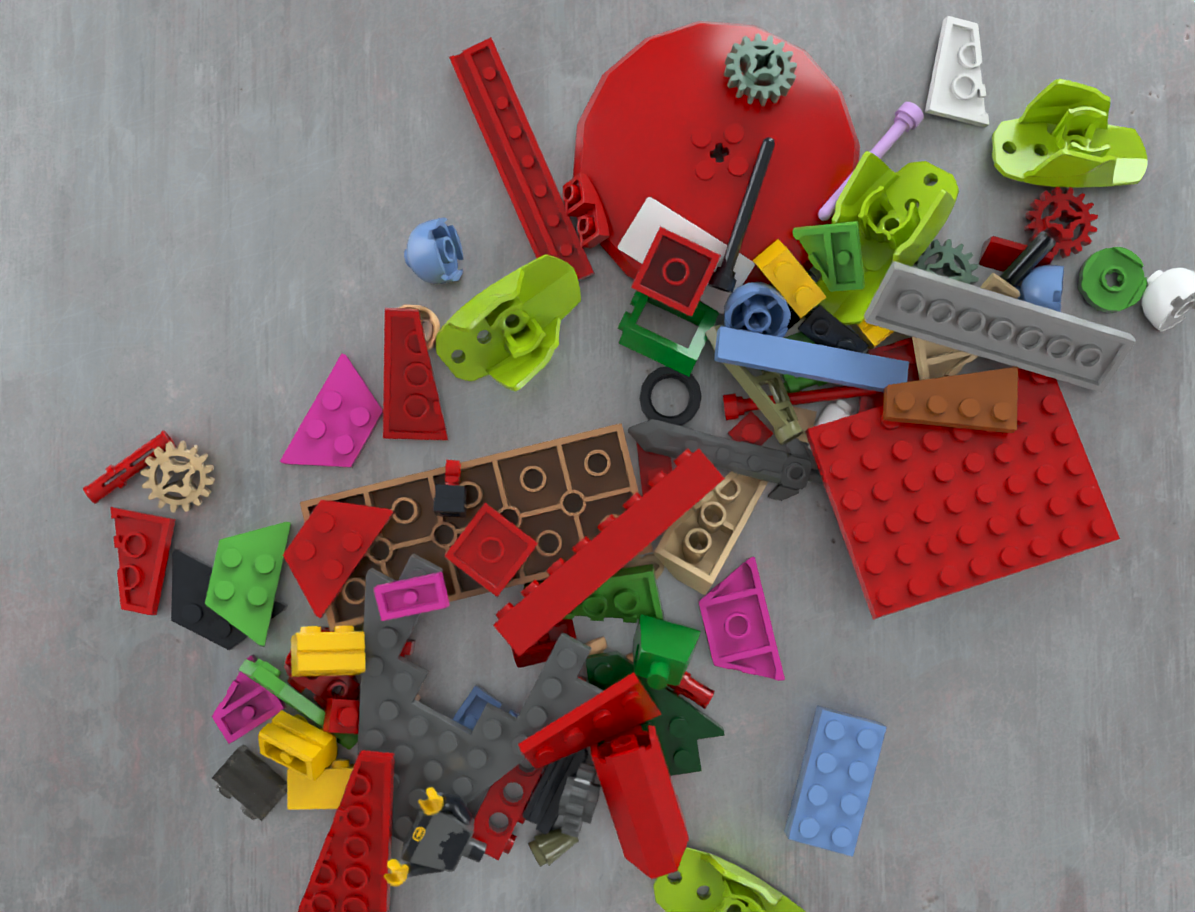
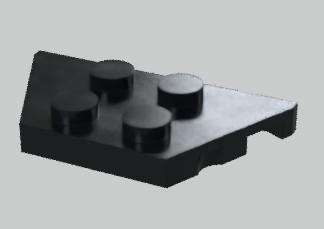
M174 549L172 553L171 621L227 650H232L248 636L205 605L213 566L180 549ZM275 599L271 620L284 612L288 605Z

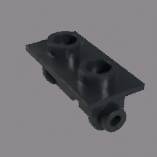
M820 304L816 309L813 308L804 316L806 320L798 327V330L818 345L863 353L869 347L864 340Z

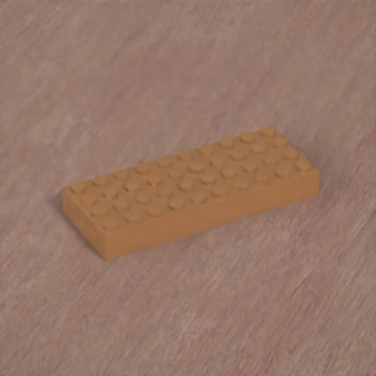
M622 423L461 462L459 486H465L467 490L466 518L436 516L433 512L436 484L445 485V466L300 502L304 523L320 500L387 508L395 511L327 610L326 616L330 631H334L336 626H354L364 623L366 574L369 569L373 568L398 581L412 554H416L443 569L442 574L449 602L490 592L444 557L484 503H487L539 543L505 588L533 582L535 579L537 581L548 578L550 575L546 570L560 558L567 562L575 555L571 548L585 536L590 540L595 538L601 532L597 526L611 514L617 519L626 511L623 504L635 493H639ZM650 543L636 556L653 552L652 544Z

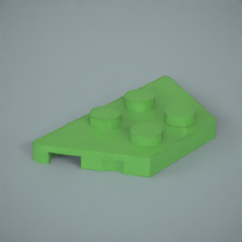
M283 522L220 539L217 547L205 605L252 639L260 647H265L284 561L283 554L287 548L291 529L290 522Z

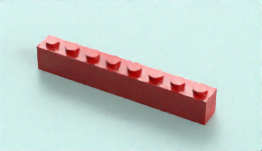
M699 448L693 453L689 449L685 450L673 461L677 465L674 470L668 475L663 470L648 482L651 489L641 497L638 492L635 493L623 504V507L626 509L624 513L617 519L613 514L607 517L597 526L601 532L595 538L590 540L585 536L571 548L575 553L574 556L567 562H564L562 558L557 560L546 570L550 576L545 581L539 584L535 579L520 592L524 599L515 606L511 602L507 603L495 614L499 620L493 626L519 656L725 479Z

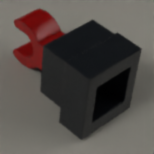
M446 460L445 485L436 484L433 512L436 516L466 518L467 490L465 486H459L460 460Z

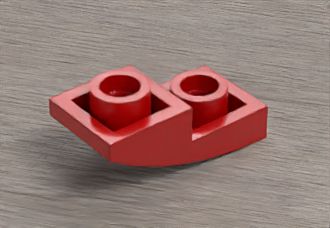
M580 172L563 185L562 196L565 202L566 216L577 217V230L580 236L581 247L592 249L610 237L599 196L586 173Z

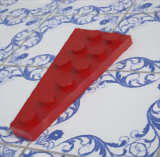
M360 751L333 818L329 833L326 836L311 874L309 884L299 905L298 912H389L390 884L384 878V874L391 873L387 863L391 859L394 753Z

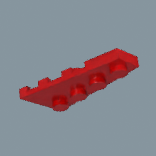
M385 308L383 439L448 440V433L419 309Z
M633 672L520 742L518 746L535 769H539L662 714Z

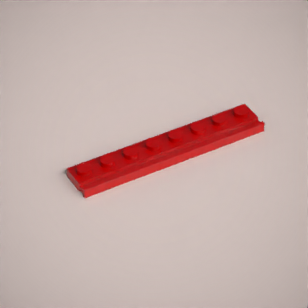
M490 37L463 50L462 53L456 56H450V61L536 259L547 254L567 262L574 268L578 281L594 275L595 273L584 248L581 247L580 238L570 216H566L564 201L493 39Z

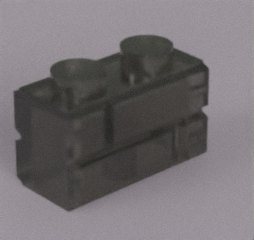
M244 744L233 752L212 777L217 782L215 787L218 792L229 799L233 796L242 804L240 807L241 811L252 820L258 818L263 821L287 795V781Z

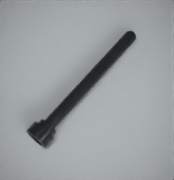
M766 137L762 141L721 267L716 268L708 282V286L728 293H733L737 280L734 278L736 272L733 270L775 147V141L771 137Z

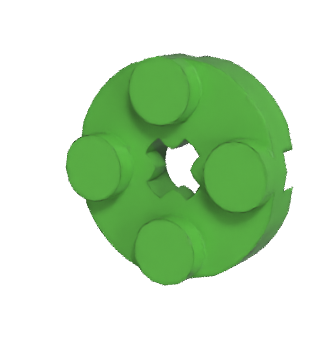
M1112 247L1102 249L1090 255L1083 263L1079 272L1077 289L1095 309L1103 312L1117 313L1133 306L1143 296L1147 286V277L1144 278V271L1142 269L1144 265L1135 253L1126 248ZM1116 272L1118 274L1116 280L1120 284L1119 286L1113 285L1109 287L1105 276L1106 274L1110 275Z

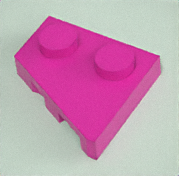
M254 654L247 658L252 662L257 661ZM240 671L237 678L228 688L223 701L219 703L213 713L212 718L228 744L278 714L287 706L277 696Z

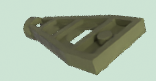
M724 324L713 326L705 333L714 352L717 329L720 326L725 327ZM723 363L773 425L774 435L780 445L794 440L803 433L779 373L761 370L762 375L755 377L746 367ZM768 384L776 404L772 402L760 386Z

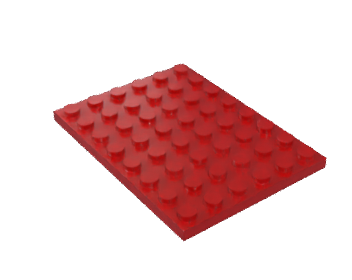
M1018 368L1017 430L1013 433L883 420V406L817 425L805 431L873 620L1120 539L1055 378Z

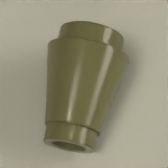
M562 827L551 830L547 834L542 833L533 836L535 840L529 842L528 845L540 867L545 864L550 866L574 844L579 842L578 837L561 833Z

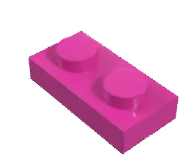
M442 572L385 583L374 587L381 621L443 609L450 605Z

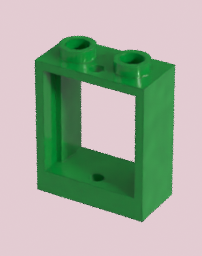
M636 290L630 305L634 306L632 313L625 311L618 326V329L623 331L618 344L689 377L707 341L705 333L714 326L719 312L699 301L691 317ZM647 302L699 326L689 348H685L637 325Z

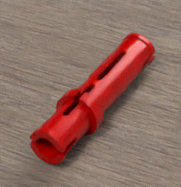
M161 431L159 435L135 450L115 466L111 464L106 467V472L89 485L83 487V491L94 504H97L99 500L118 487L120 489L124 488L127 485L126 481L148 467L149 465L145 462L147 457H157L152 452L133 465L135 461L153 448L155 450L157 447H160L165 452L166 443L170 441L176 447L174 441L167 432ZM124 469H126V472H124L123 474H121L119 477H117L116 479H114V480H113L112 482H110L109 484L105 485V483H106L107 481H109V480L112 479L114 476H116L117 474H119L121 471H123Z

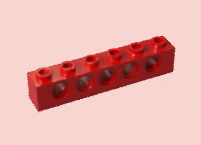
M578 674V678L584 681L587 680V677ZM519 763L490 786L474 818V833L472 835V838L487 844L484 854L499 861L502 852L510 853L517 838L512 832L517 822L524 824L526 820L523 817V812L531 793L534 792L542 776L541 773L544 766L539 769L534 767L528 769ZM509 783H518L523 789V794L518 798H511L506 794L505 786ZM494 813H503L508 818V824L502 828L496 827L492 824L490 817Z

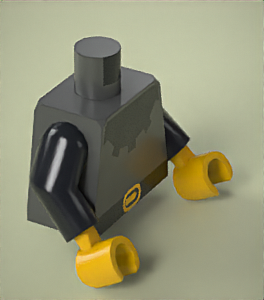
M429 787L426 790L427 796L425 800L420 799L418 801L421 809L402 846L401 860L404 861L400 864L396 859H390L387 863L392 873L384 874V878L391 886H400L405 882L406 878L444 871L453 872L462 856L478 863L481 861L487 844L472 838L474 819L459 795L437 793L433 787Z

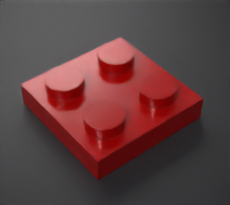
M484 503L444 557L498 597L539 543L487 503Z

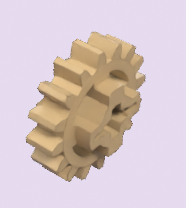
M170 441L166 443L165 452L160 447L154 450L157 458H146L145 462L150 468L143 469L141 475L148 477L149 480L142 484V488L152 489L148 499L152 500L158 497L160 499L158 504L160 509L168 503L170 504L171 512L175 513L179 505H182L184 511L187 512L191 508L190 502L197 506L202 504V499L199 495L206 497L210 495L211 491L206 485L213 484L215 478L208 476L207 473L213 471L214 465L204 464L208 454L198 456L196 454L198 451L197 445L188 450L186 449L185 441H181L178 448H175ZM174 456H183L190 460L188 462L177 461ZM160 465V469L163 472L162 481L158 484L157 469ZM189 469L182 481L177 480L167 484L175 473ZM199 470L200 474L198 488L195 487L196 484L193 481L194 473ZM169 491L178 492L183 497H174L167 493Z

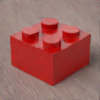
M660 226L631 288L692 317L721 255Z

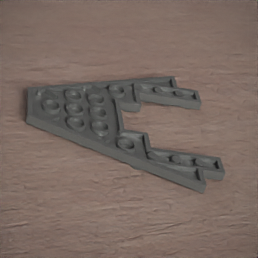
M412 554L398 581L439 573L443 569L416 554ZM371 568L366 574L363 629L366 669L361 674L357 757L361 750L394 753L392 836L404 842L421 809L418 801L420 799L425 800L427 796L426 790L429 787H433L437 793L459 795L467 805L526 759L518 746L520 742L603 692V690L577 677L592 647L562 632L517 718L487 703L473 730L461 725L415 700L429 671L405 659L400 654L421 613L381 621L374 587L395 582L396 580Z

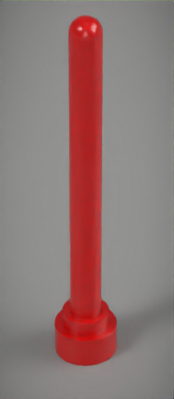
M845 385L787 394L793 406L876 395L879 392ZM736 393L723 395L726 421L739 419V416L745 415L746 411L760 410L751 398L743 399V396H736ZM769 395L768 397L776 404L773 395Z

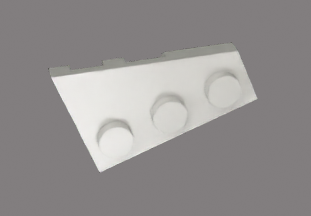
M951 16L943 19L925 113L985 128L990 124L988 113H985L984 97L986 96L985 84H982L980 64L982 63L978 23Z

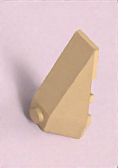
M731 471L719 485L667 528L654 551V555L678 581L706 595L769 481L736 474Z

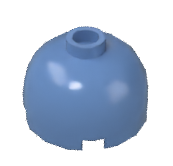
M445 217L419 224L411 232L407 242V249L404 251L407 266L421 280L431 284L457 281L463 273V269L458 270L457 259L464 260L461 241L453 225L447 226L444 223L448 220Z
M1040 265L1033 268L1023 279L1021 286L1015 287L1020 293L1017 299L1061 312L1064 266Z
M750 282L738 287L729 295L724 306L725 327L781 338L788 331L787 325L789 318L791 319V312L785 298L773 285L763 282Z

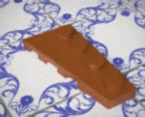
M1018 367L889 384L884 388L883 420L1013 433L1017 430Z

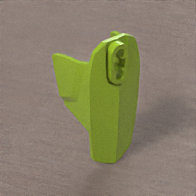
M866 151L836 201L835 214L832 218V224L858 221L865 287L864 289L830 292L821 276L817 286L825 294L826 298L819 304L844 325L860 324L865 319L864 314L892 262L895 261L912 267L947 221L959 194V188L954 176L927 161L908 163L895 173L879 157ZM930 182H937L933 186H927Z

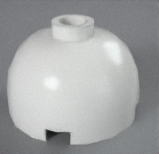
M1172 268L1163 273L1161 270H1158L1147 279L1148 287L1142 296V308L1146 318L1160 332H1164L1184 320L1186 317L1183 314L1191 307L1195 310L1194 271L1185 268Z

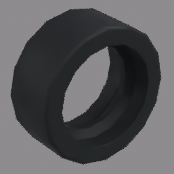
M665 366L656 369L647 376L641 386L639 400L641 410L648 420L655 419L683 426L692 420L700 408L702 395L700 385L693 374H690L688 377ZM663 379H678L688 389L690 397L688 406L679 415H662L652 405V390Z

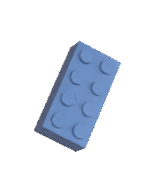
M817 705L784 829L788 839L853 857L887 728L885 725L878 721Z

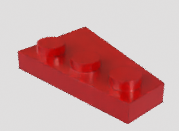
M110 507L111 519L115 520L116 536H113L114 548H118L119 569L117 570L121 609L146 615H157L176 519Z

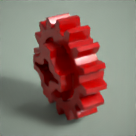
M1055 187L1051 194L1047 190L1040 194V200L1035 199L1031 202L1030 206L1034 210L1028 211L1025 214V217L1031 220V223L1026 225L1024 230L1033 232V236L1028 240L1029 243L1040 232L1045 231L1056 242L1050 252H1053L1054 256H1056L1060 251L1062 259L1070 256L1071 251L1075 255L1083 251L1081 245L1087 246L1091 244L1092 240L1088 235L1094 234L1098 229L1091 225V222L1098 219V215L1089 213V210L1094 206L1093 202L1084 204L1082 201L1085 194L1081 193L1077 197L1073 196L1074 191L1072 187L1068 188L1064 194H1062L1060 187ZM1050 204V208H1048L1049 215L1041 218L1044 209ZM1058 218L1059 221H1061V222H1064V221H1065V223H1069V224L1066 225L1065 227H1063L1062 224H1057L1056 222H1055V223H1052V222ZM1080 227L1078 236L1072 241L1074 229Z

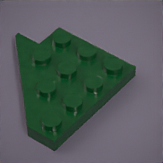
M618 651L588 655L585 661L588 682L603 691L634 672L633 662ZM636 675L662 714L639 725H641L643 731H649L648 725L655 726L670 776L702 771L697 740L725 736L723 727L675 694L668 687L661 690L653 689L647 683L648 678ZM604 740L598 742V747L604 743Z

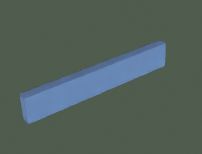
M723 326L717 329L714 361L878 392H884V388L889 384L907 382L909 362Z

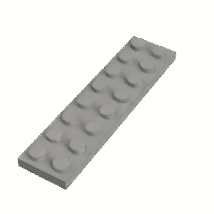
M895 261L892 262L864 314L865 322L1099 392L1105 389L1136 343L1133 334Z

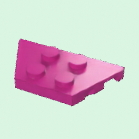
M341 353L280 460L283 464L353 468L383 416V408L375 399L348 356Z
M750 557L698 601L712 662L717 667L783 681L785 677L755 557Z

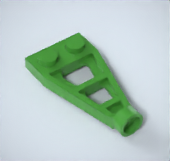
M259 658L256 662L245 659L238 669L239 671L323 728L326 712L278 677L282 672ZM331 733L337 738V742L348 750L358 742V734Z

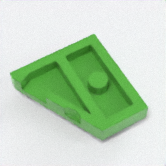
M858 221L796 227L792 230L794 238L796 240L799 239L807 251L808 259L814 268L818 269L822 274V280L830 292L864 289L865 279Z

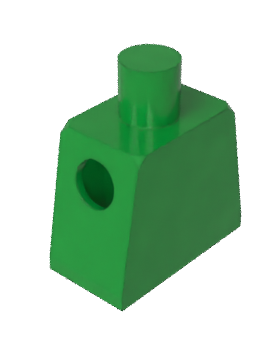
M641 614L633 638L634 673L648 678V685L656 690L664 689L667 684L680 685L693 657L701 631Z

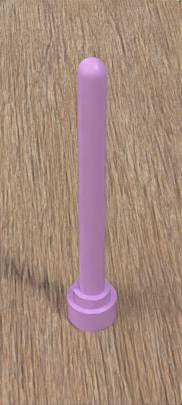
M904 102L895 112L892 127L870 152L881 159L904 132L914 130L924 119L921 109L912 102ZM852 173L818 211L820 220L826 221L835 213L836 201Z

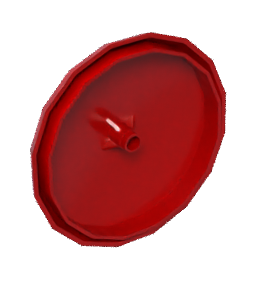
M697 21L645 38L603 73L577 123L573 178L580 172L586 173L603 206L610 237L599 244L627 276L635 279L642 264L619 250L618 245L646 199L651 197L728 245L762 141L766 137H771L775 141V147L739 253L753 261V259L779 239L804 270L808 271L813 265L808 259L809 255L799 239L796 240L794 238L792 230L796 227L832 224L834 214L828 220L822 221L818 217V211L854 171L859 162L860 144L843 93L806 50L756 25ZM760 34L762 41H766L769 35L773 36V44L777 45L782 41L785 43L782 49L784 53L787 51L793 52L790 62L797 63L794 72L796 75L795 81L790 87L786 96L780 95L778 102L775 104L770 98L767 99L765 106H761L759 99L754 98L751 104H748L747 95L744 94L737 98L738 88H728L727 86L730 77L724 76L725 60L728 53L731 52L733 44L737 43L740 45L744 36L753 41L755 35ZM714 153H719L724 158L722 162H716V157L711 158L710 156H713ZM756 264L743 283L745 285L750 282H763L772 285Z

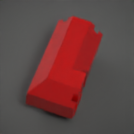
M637 725L605 739L604 743L599 747L597 743L591 745V757L624 857L650 879H654L678 871L689 836L685 817L673 786L655 726L648 725L649 731H643L641 725Z

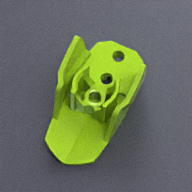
M1061 78L1054 80L1027 105L1019 119L1002 121L992 134V159L994 160V167L1004 177L1034 185L1083 188L1138 184L1146 172L1148 158L1142 139L1135 129L1108 124V113L1111 103L1109 96L1104 95L1097 88Z
M545 254L493 283L456 311L442 326L435 339L437 355L456 378L472 382L490 375L505 388L512 391L520 390L550 362L554 350L559 345L561 320L581 302L579 281L574 268L557 257ZM480 331H488L486 337L477 338V335ZM455 350H462V354L459 357L455 358L451 355Z
M687 847L678 868L681 880L678 878L670 879L667 874L657 877L653 883L655 901L666 912H806L784 894L743 868L716 855ZM705 885L709 887L706 894H699L697 892L700 886Z

